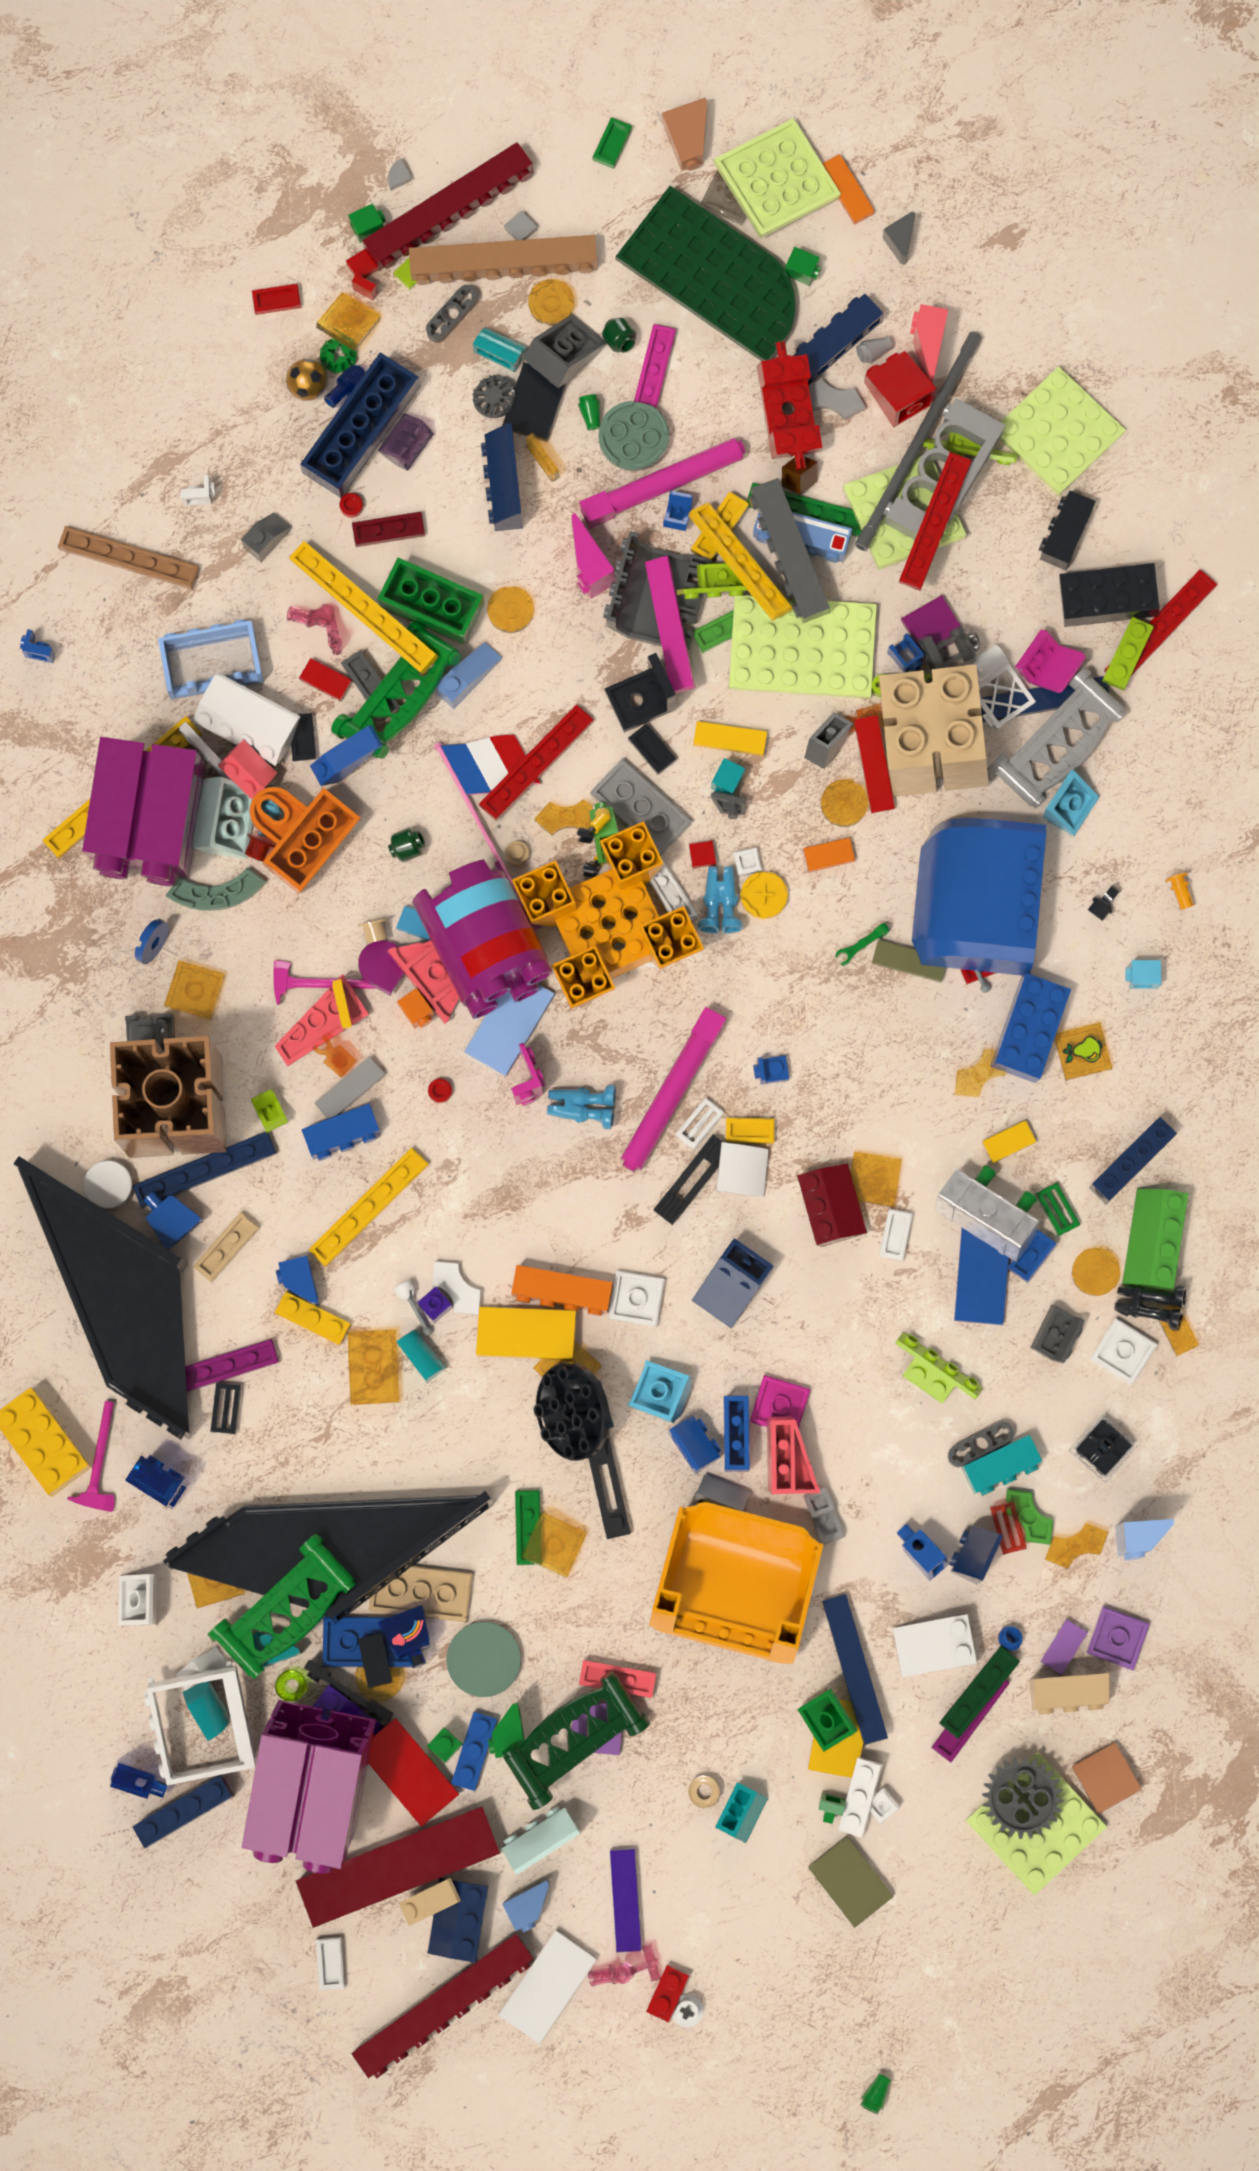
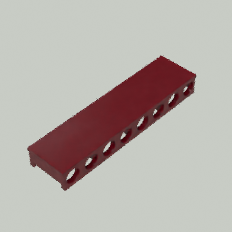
M482 1806L343 1862L341 1869L333 1867L329 1873H313L295 1881L312 1928H315L500 1854Z

